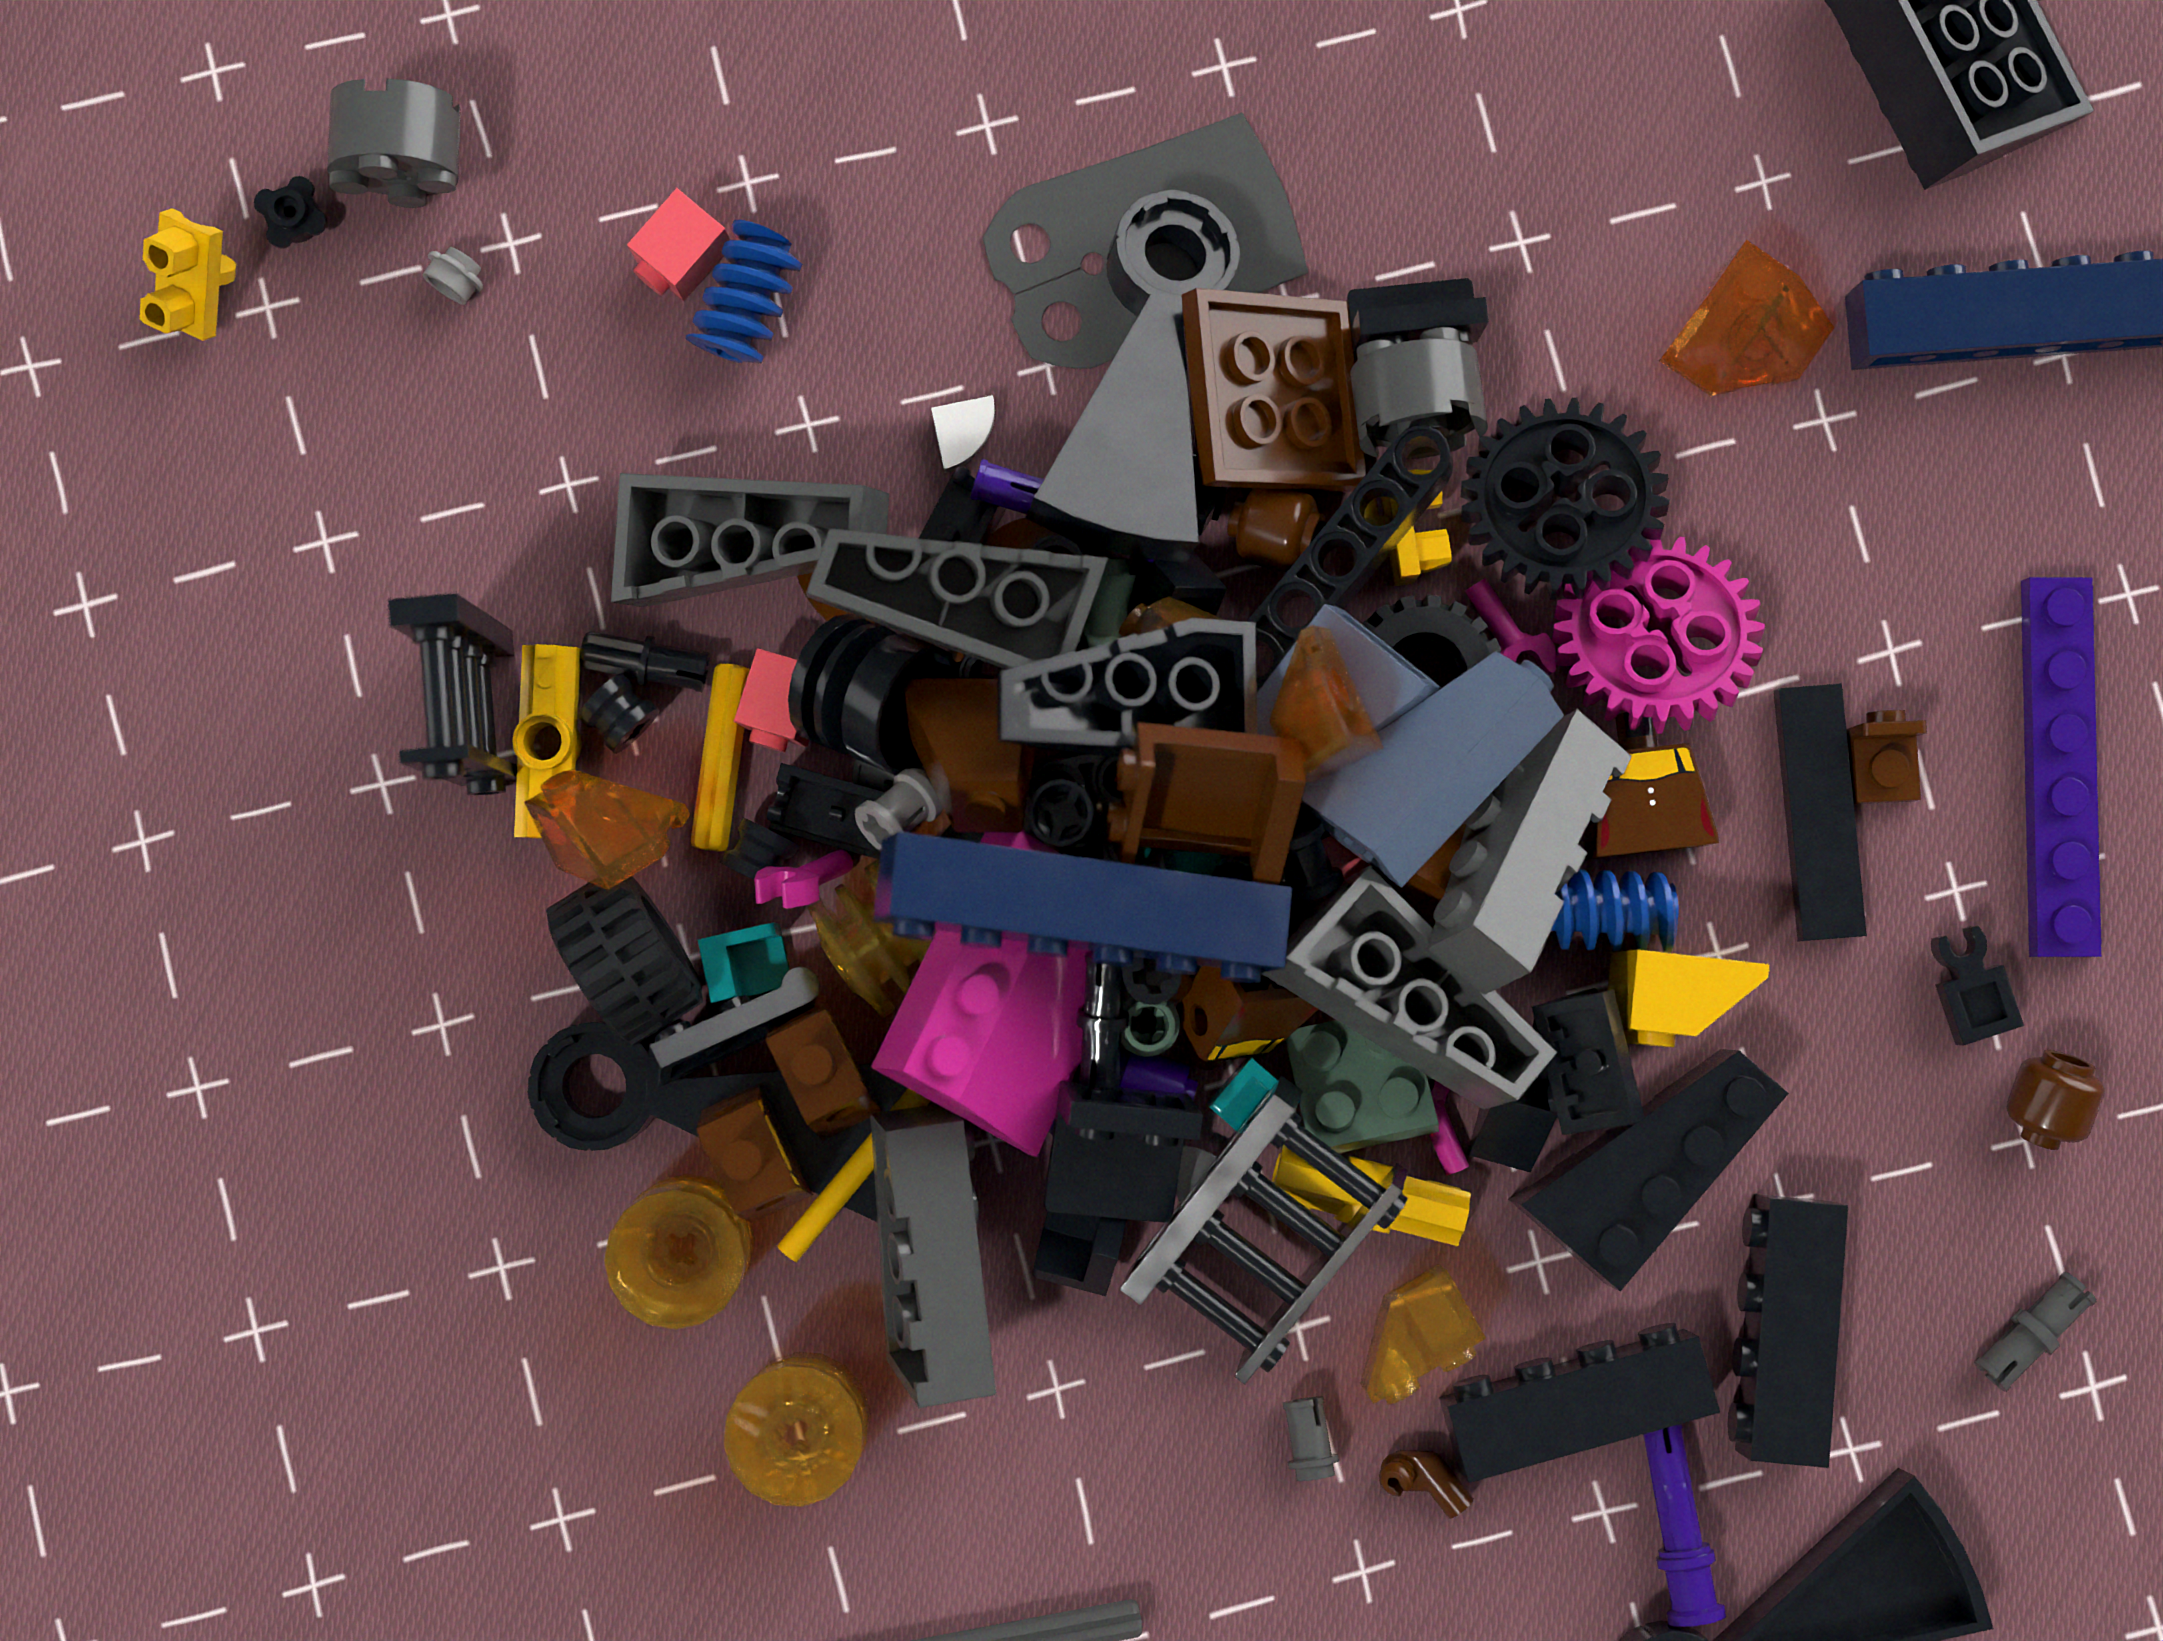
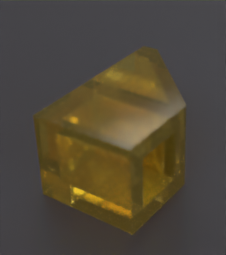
M1437 1264L1383 1295L1360 1385L1373 1404L1383 1398L1388 1405L1405 1399L1421 1387L1418 1380L1419 1377L1438 1366L1441 1367L1443 1372H1448L1462 1366L1476 1356L1477 1352L1473 1346L1486 1339L1447 1269Z

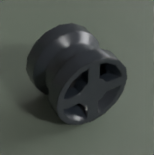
M620 673L608 680L588 699L577 717L588 728L597 727L604 734V744L614 754H617L632 744L657 717L659 709L650 700H640L633 693V683L624 674Z
M743 817L737 827L740 836L733 849L725 851L719 863L754 880L757 871L765 867H782L785 860L795 857L800 845Z

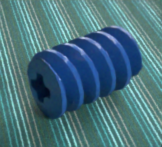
M734 220L731 230L739 240L726 241L721 252L731 264L721 263L715 265L712 277L721 287L705 288L702 297L706 305L713 311H696L693 323L703 334H688L685 339L706 352L733 362L762 364L764 356L750 345L752 339L772 340L774 333L762 324L760 319L762 315L782 316L783 309L770 299V295L772 292L791 294L793 287L779 275L781 269L800 271L802 263L789 253L791 243L779 233L754 222Z
M1579 869L1578 873L1573 874L1570 880L1555 892V895L1564 903L1551 931H1556L1561 949L1568 950L1574 933L1581 932L1586 950H1595L1600 933H1607L1612 951L1621 950L1626 934H1633L1637 950L1646 951L1653 934L1659 936L1663 953L1672 952L1677 936L1679 905L1675 885L1673 883L1669 885L1666 876L1662 872L1650 873L1643 884L1641 876L1636 871L1624 872L1618 884L1615 875L1610 870H1602L1598 872L1592 884L1586 870Z

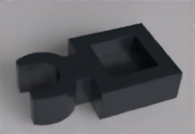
M1979 926L1963 928L1967 949L1961 956L1953 953L1947 936H1938L1931 939V951L1934 958L1939 964L1949 968L1952 979L1935 984L1955 1045L1964 1046L2024 1026L2004 965H1994L1987 968L1984 966L1983 958L1987 952V939Z

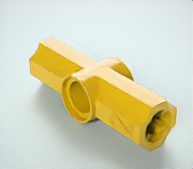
M542 644L522 645L519 724L516 726L512 738L513 749L517 755L514 837L573 840L576 760L579 758L582 748L581 735L577 730L580 648ZM553 725L561 734V747L554 757L542 760L534 749L535 736L542 728Z
M1283 1145L1280 1148L1271 1181L1306 1208L1335 1214V1220L1348 1223L1361 1208L1362 1204ZM1349 1156L1348 1159L1349 1162L1378 1184L1383 1181L1393 1168L1389 1165ZM1406 1176L1402 1194L1408 1197L1405 1206L1386 1229H1383L1378 1224L1372 1229L1383 1233H1390V1230L1393 1229L1458 1246L1468 1219L1471 1193L1461 1190L1459 1187Z

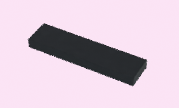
M1842 683L1778 688L1773 691L1797 941L1867 936Z

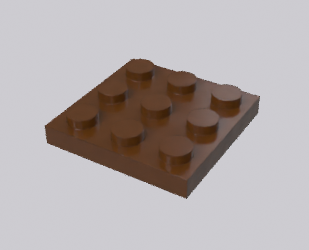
M1195 288L1182 294L1200 486L1353 492L1366 476L1364 452L1360 448L1350 376L1351 368L1355 363L1348 301Z

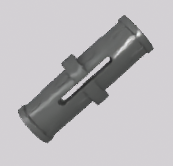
M2063 1272L2059 1279L2027 1311L2019 1309L2011 1317V1321L2014 1324L1981 1357H1978L1974 1364L1980 1371L1984 1372L1986 1370L1985 1376L1998 1388L2007 1392L2011 1385L2044 1352L2051 1355L2060 1346L2057 1339L2089 1306H2093L2097 1299L2091 1292H2083L2087 1287L2068 1272Z

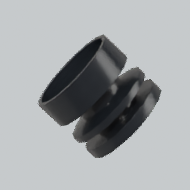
M851 613L834 616L817 628L802 648L796 662L788 694L790 721L799 736L841 754H850L852 758L896 776L904 769L920 768L922 766L920 758L909 738L902 689L904 678H958V668L951 654L936 645L907 634L897 635L896 632L883 625L871 623Z

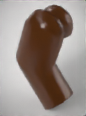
M1398 1450L1389 1454L1382 1461L1379 1482L1382 1488L1390 1495L1401 1496L1403 1491L1429 1492L1449 1519L1461 1514L1474 1500L1438 1453L1433 1451Z

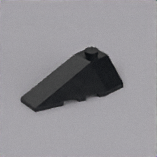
M1191 618L1173 623L1165 628L1139 635L1126 636L1104 645L1078 652L1065 653L1001 671L997 674L998 742L1119 758L1121 749L1132 750L1138 723L1258 735L1255 622Z

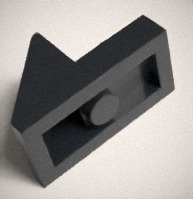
M1546 1066L1518 1100L1485 1110L1479 1108L1467 1155L1531 1173L1556 1120L1553 1113L1549 1111L1547 1090L1550 1082Z

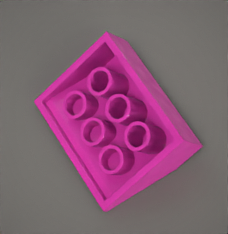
M1024 831L1022 833L985 832L980 841L982 844L1062 855ZM937 930L934 940H932L871 1068L1025 1153L1037 1157L1055 1119L1060 1081L1072 1082L1081 1063L1083 1029L1079 1028L1076 1023L1077 1011L1084 1008L1085 954L1090 951L1068 948L1067 957H1044L1026 953L1027 942L1002 939L1000 949L975 948L960 944L961 933Z

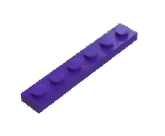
M2029 577L2021 581L2029 957H2101L2093 577Z

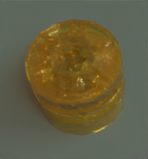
M880 858L864 868L867 881L874 893V897L864 903L850 888L841 883L834 890L848 912L845 917L839 920L822 898L810 904L807 908L816 924L820 945L837 972L854 994H858L871 1004L877 1013L884 1018L895 1011L897 1007L883 983L893 978L906 995L913 981L908 966L917 960L922 963L932 940L896 937L892 935L893 924L873 922Z
M692 1174L663 1178L637 1196L626 1208L609 1233L604 1259L609 1286L624 1309L648 1325L679 1329L702 1324L726 1307L741 1284L751 1265L755 1236L752 1223L735 1215L721 1184L715 1179ZM690 1232L698 1240L693 1248L694 1253L687 1251L682 1256H679L672 1249L678 1240L677 1237L683 1238Z
M794 1352L771 1360L751 1377L738 1393L726 1417L724 1447L732 1472L750 1493L774 1505L802 1507L828 1498L849 1480L869 1438L871 1409L864 1387L846 1365L821 1353ZM800 1419L809 1426L804 1436L809 1443L800 1439L791 1446L783 1439L787 1432V1427L781 1421L792 1426Z

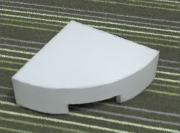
M993 395L931 408L945 473L956 470L958 466L963 467L968 464L986 443L995 419Z

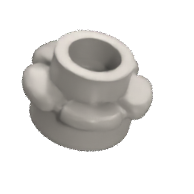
M449 247L445 254L442 255L437 251L429 252L428 258L431 260V263L422 275L440 293L459 304L465 305L474 292L479 293L482 290L483 284L477 277L481 268L469 256L453 247Z

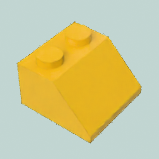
M1645 950L1611 952L1607 990L1614 989L1627 1043L1675 1048L1676 1035L1697 1036L1765 981L1769 975V964Z

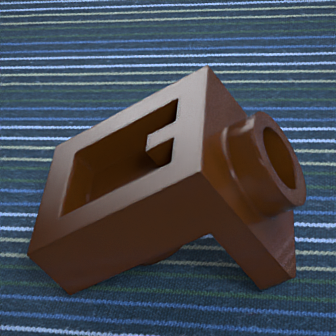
M1905 710L1874 711L1866 713V723L1846 729L1854 804L1914 802L1921 800L1917 736L1927 734L1926 720L1906 721Z

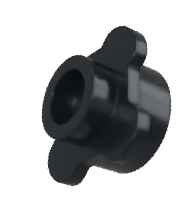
M295 176L289 181L287 186L274 191L262 189L255 196L254 207L260 214L264 215L268 225L266 238L273 246L282 249L287 248L291 243L305 242L313 236L320 235L325 230L327 217L320 211L319 206L313 199L315 187L309 179ZM289 207H294L296 214L291 218L286 217L285 211Z

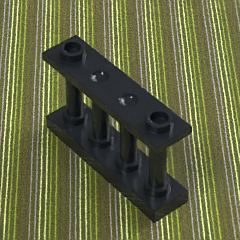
M458 593L388 599L390 627L410 637L413 644L420 645L427 748L399 750L400 764L421 771L422 779L446 780L460 786L467 785V795L505 793L506 782L516 781L517 765L497 757L490 668L497 666L496 657L514 656L513 630Z
M1284 1076L1279 1078L1173 1212L1172 1220L1162 1226L1132 1264L1120 1287L1122 1292L1140 1305L1154 1288H1157L1163 1294L1169 1289L1244 1346L1246 1349L1242 1353L1234 1376L1244 1385L1259 1367L1269 1372L1277 1364L1290 1344V1340L1284 1337L1373 1227L1378 1224L1383 1229H1386L1399 1215L1408 1200V1197L1402 1194L1408 1170L1400 1164L1396 1163L1383 1181L1378 1184L1300 1125L1302 1117L1294 1111L1297 1108L1303 1091ZM1269 1143L1278 1149L1283 1145L1362 1204L1361 1208L1340 1233L1260 1173L1263 1166L1256 1159ZM1230 1192L1239 1198L1245 1193L1323 1253L1302 1280H1299L1222 1221L1224 1214L1217 1208ZM1192 1240L1200 1246L1205 1242L1209 1243L1284 1300L1263 1328L1184 1269L1187 1262L1179 1256Z

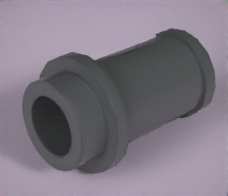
M1323 1396L1283 1402L1294 1459L1288 1461V1468L1295 1469L1297 1481L1318 1480L1335 1475L1333 1463L1339 1461L1338 1454H1331Z

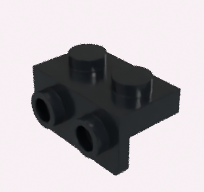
M1468 278L1352 289L1347 295L1353 354H1357L1359 346L1370 341L1388 340L1397 344L1420 340L1422 333L1440 327L1456 329L1459 333V340L1472 345L1474 342H1478L1489 323L1486 297L1474 298L1473 283Z

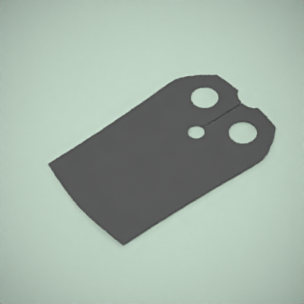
M1243 112L1155 145L1031 184L1019 189L1005 202L992 219L983 236V242L994 279L1002 281L1014 295L1015 312L1010 319L1031 358L1054 366L1075 369L1093 368L1114 359L1137 316L1126 309L1113 293L1107 278L1108 251L1119 221L1126 210H1129V207L1140 197L1153 192L1157 194L1158 191L1179 190L1188 192L1190 195H1198L1218 207L1219 212H1223L1232 223L1237 235L1236 241L1239 242L1240 259L1237 271L1227 291L1260 293L1308 273L1300 238L1284 188ZM1022 225H1039L1049 236V251L1038 262H1022L1011 251V236ZM1159 243L1145 250V256L1150 267L1162 277L1169 280L1184 281L1197 275V266L1193 257L1185 249L1177 245ZM1095 252L1104 259L1105 266L1098 275H1089L1083 269H1080L1082 268L1081 261L1088 253ZM1053 303H1070L1081 314V329L1070 340H1053L1043 330L1041 322L1043 313Z

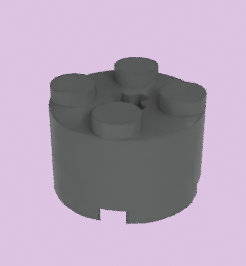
M386 78V91H365V79L351 80L335 86L330 93L327 171L330 174V188L344 194H363L368 191L387 194L390 204L404 208L425 206L426 195L454 192L459 174L460 105L458 104L453 107V96L442 89L409 80Z
M1450 327L1434 328L1422 333L1420 340L1397 344L1388 340H1375L1357 348L1358 361L1351 368L1350 376L1360 448L1366 454L1379 457L1378 446L1389 448L1403 431L1417 425L1430 426L1440 431L1448 442L1450 452L1467 446L1465 434L1476 429L1479 438L1486 433L1488 423L1477 351L1473 346L1459 340V333L1456 329ZM1422 446L1409 453L1407 459L1427 458L1440 454L1431 447Z

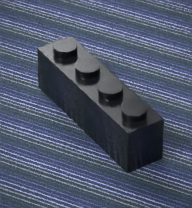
M1754 1194L1753 1208H1747L1744 1213L1742 1238L1744 1245L1750 1247L1748 1273H1741L1737 1290L1739 1310L1745 1312L1744 1337L1736 1338L1732 1356L1734 1375L1740 1377L1739 1402H1732L1730 1405L1727 1428L1730 1441L1735 1442V1451L1750 1461L1829 1468L1848 1205L1826 1200Z
M1675 1323L1659 1324L1639 1331L1640 1341L1616 1348L1613 1340L1594 1342L1576 1349L1577 1359L1553 1365L1552 1358L1550 1357L1538 1358L1516 1365L1514 1367L1516 1376L1491 1382L1489 1375H1478L1453 1383L1454 1393L1441 1396L1439 1400L1459 1472L1468 1483L1720 1413L1699 1336L1686 1329L1677 1330Z

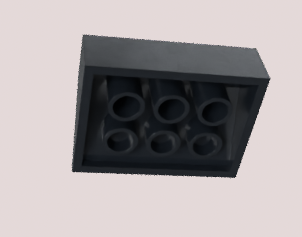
M1824 0L1832 10L1850 45L1853 57L1860 64L1878 99L1882 113L1893 128L1907 156L1908 164L1916 173L1924 190L1974 171L2094 112L2037 0Z

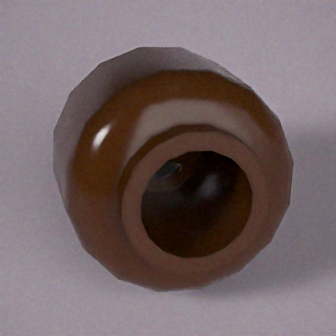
M1254 488L1245 501L1237 499L1233 504L1228 519L1227 533L1228 536L1236 538V549L1242 561L1287 572L1326 525L1325 514L1318 513L1316 500L1307 493L1291 489Z
M2048 1049L2044 1050L2042 1057H2032L2023 1061L2006 1107L2009 1117L2023 1127L2020 1136L2034 1145L2050 1150H2058L2061 1142L2074 1143L2088 1138L2105 1093L2101 1081L2094 1076L2095 1066L2073 1055Z

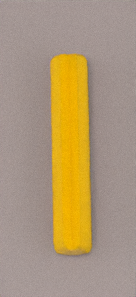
M725 663L717 664L714 668L690 841L693 847L701 850L725 851L729 844L744 727L735 723L734 718L750 669L741 665Z

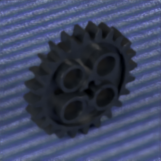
M1549 398L1545 399L1542 416L1535 417L1523 405L1519 408V425L1517 427L1507 420L1500 418L1497 420L1496 426L1498 440L1487 436L1479 438L1478 451L1483 458L1468 457L1466 473L1473 479L1461 482L1460 497L1471 501L1462 506L1461 521L1477 523L1468 533L1470 546L1488 543L1482 552L1481 563L1484 566L1494 564L1500 560L1504 562L1501 573V581L1503 583L1510 581L1520 573L1525 576V594L1529 595L1536 588L1539 581L1548 583V592L1551 600L1557 599L1562 584H1571L1577 599H1583L1587 581L1593 580L1602 591L1608 590L1611 584L1610 571L1613 570L1628 580L1632 577L1634 569L1631 557L1645 562L1649 560L1652 546L1648 540H1660L1665 525L1657 518L1667 516L1670 499L1659 494L1666 491L1669 478L1668 474L1652 473L1659 466L1661 458L1659 451L1640 453L1645 445L1647 436L1644 430L1635 432L1628 437L1623 434L1627 420L1625 414H1621L1608 424L1602 421L1604 404L1598 403L1592 409L1589 416L1580 414V405L1577 398L1571 399L1566 413H1557L1554 403ZM1570 449L1582 455L1583 461L1567 465L1556 460L1553 454L1560 450ZM1606 465L1609 467V470H1603L1589 479L1591 472L1598 466ZM1521 486L1533 492L1534 497L1527 502L1517 503L1509 500L1503 493L1511 487ZM1577 491L1575 502L1572 503L1567 498ZM1553 494H1557L1561 499L1552 505ZM1611 494L1620 498L1625 506L1619 510L1608 511L1596 505L1594 499L1600 495ZM1538 519L1537 525L1528 532H1521L1519 530L1520 526H1526ZM1552 532H1564L1573 537L1576 543L1566 549H1557L1547 544L1544 537Z

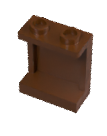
M1138 723L1132 750L1121 749L1119 756L1117 789L1123 790L1121 803L1110 802L1107 815L1106 840L1109 843H1117L1118 863L1134 865L1138 847L1249 857L1252 882L1279 886L1306 784L1300 739Z

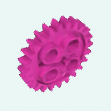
M1679 537L1674 543L1672 550L1663 549L1661 540H1650L1649 543L1652 546V551L1647 562L1631 557L1634 569L1630 579L1627 580L1612 570L1610 571V588L1602 591L1593 580L1587 581L1583 599H1577L1571 584H1565L1563 596L1566 599L1557 601L1554 618L1560 622L1554 624L1552 642L1562 645L1557 650L1555 662L1557 666H1573L1567 675L1566 685L1568 688L1587 684L1583 699L1585 707L1593 705L1601 699L1607 702L1604 720L1611 721L1621 710L1628 712L1629 728L1635 731L1640 725L1643 716L1652 717L1657 734H1662L1667 718L1675 717L1681 728L1687 731L1690 730L1694 711H1697L1703 718L1711 722L1715 719L1718 710L1717 701L1732 708L1739 694L1737 687H1749L1755 672L1751 666H1758L1763 648L1755 643L1761 641L1765 624L1752 621L1757 616L1761 605L1760 601L1755 599L1741 600L1745 596L1749 580L1747 578L1736 579L1730 582L1727 580L1732 564L1729 559L1712 567L1707 564L1710 547L1707 545L1699 549L1694 556L1685 554V537ZM1669 588L1676 591L1681 598L1674 600L1664 599L1658 596L1654 590ZM1627 590L1633 591L1639 598L1640 603L1631 593L1627 592ZM1606 616L1617 617L1625 622L1627 626L1619 629L1610 628L1603 625L1599 619ZM1703 637L1710 640L1716 648L1701 650L1694 647L1688 639ZM1676 665H1677L1684 673H1687V674H1689L1690 676H1683V675H1681L1680 672L1678 671V669L1676 668ZM1649 666L1656 669L1661 674V677L1645 679L1638 676L1633 671V668Z

